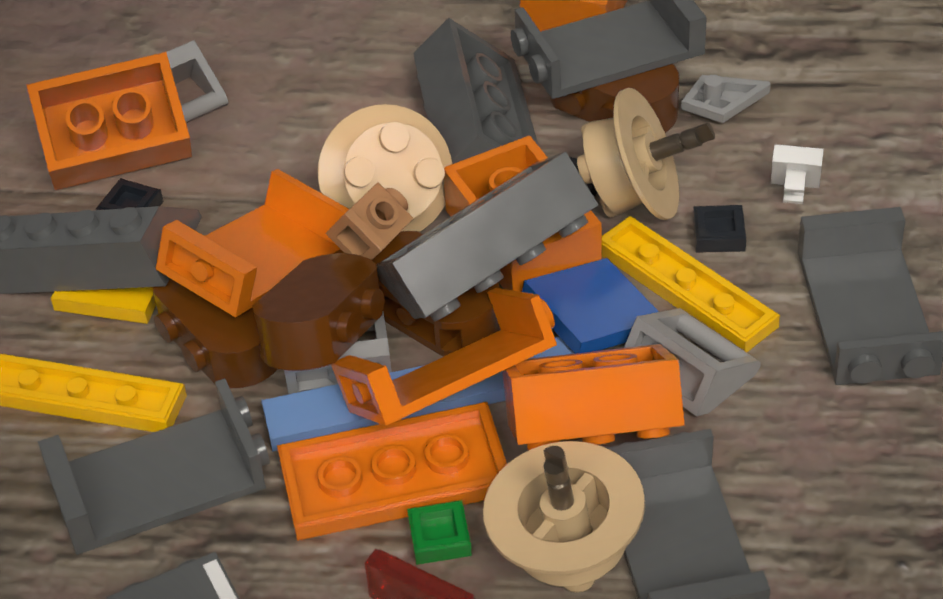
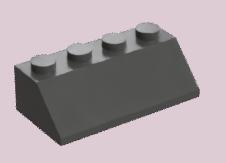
M448 18L413 55L427 118L444 138L451 155L452 164L529 135L538 145L515 59Z
M567 152L554 155L529 166L376 264L378 279L414 319L426 318L430 315L433 321H437L461 305L457 297L474 287L475 291L480 293L499 282L504 277L500 269L516 259L519 265H523L543 253L546 247L542 242L558 232L564 238L586 225L588 220L584 214L597 207L598 203Z
M163 206L40 213L20 216L2 215L0 216V294L166 286L170 278L156 270L163 226L178 220L196 230L202 216L197 209Z

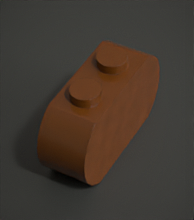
M670 64L555 99L550 97V101L556 109L591 122L613 118L614 103L618 92L626 88H633L648 101L666 133L674 126L678 118L679 73L675 65Z
M401 231L372 261L378 264L423 234L418 231ZM378 279L379 289L384 294L383 313L385 322L442 357L500 331L493 305L487 293L494 288H499L498 282L480 293H477L474 287L457 297L461 305L456 310L437 321H433L430 315L426 318L414 319Z
M348 253L326 254L303 260L253 305L262 361L273 368L288 371L312 370L335 363L382 316L385 301L383 291L379 289L376 264L367 257Z
M171 278L166 286L153 287L158 315L154 316L155 325L166 342L171 343L174 341L181 348L186 362L195 372L202 370L214 384L216 381L226 379L229 388H244L266 380L278 370L264 363L260 357V340L253 308L235 318Z

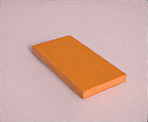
M487 402L401 419L387 426L377 424L277 445L297 541L408 517L407 509L460 500H462L463 505L485 501L492 481L507 465Z

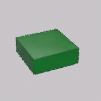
M462 500L407 509L416 565L472 556L471 541Z

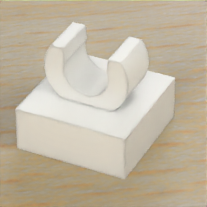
M774 144L771 184L785 185L783 203L803 204L805 187H820L824 149Z

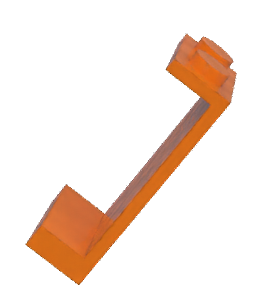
M275 169L271 171L265 204L204 236L178 220L163 226L156 270L236 318L253 308V305L303 260L320 255L344 253L325 233L349 209L285 172Z
M494 288L487 293L501 329L498 332L395 380L391 379L386 365L352 355L337 360L331 364L349 412L387 426L556 346L557 343L552 332L555 321L551 309L537 294Z

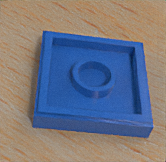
M608 258L524 280L522 289L524 293L539 295L548 304L555 321V326L552 329L574 353L600 351L626 343L637 316L659 312Z

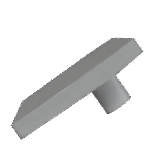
M714 74L701 75L681 101V109L724 123L770 93L771 83L769 81L720 77Z

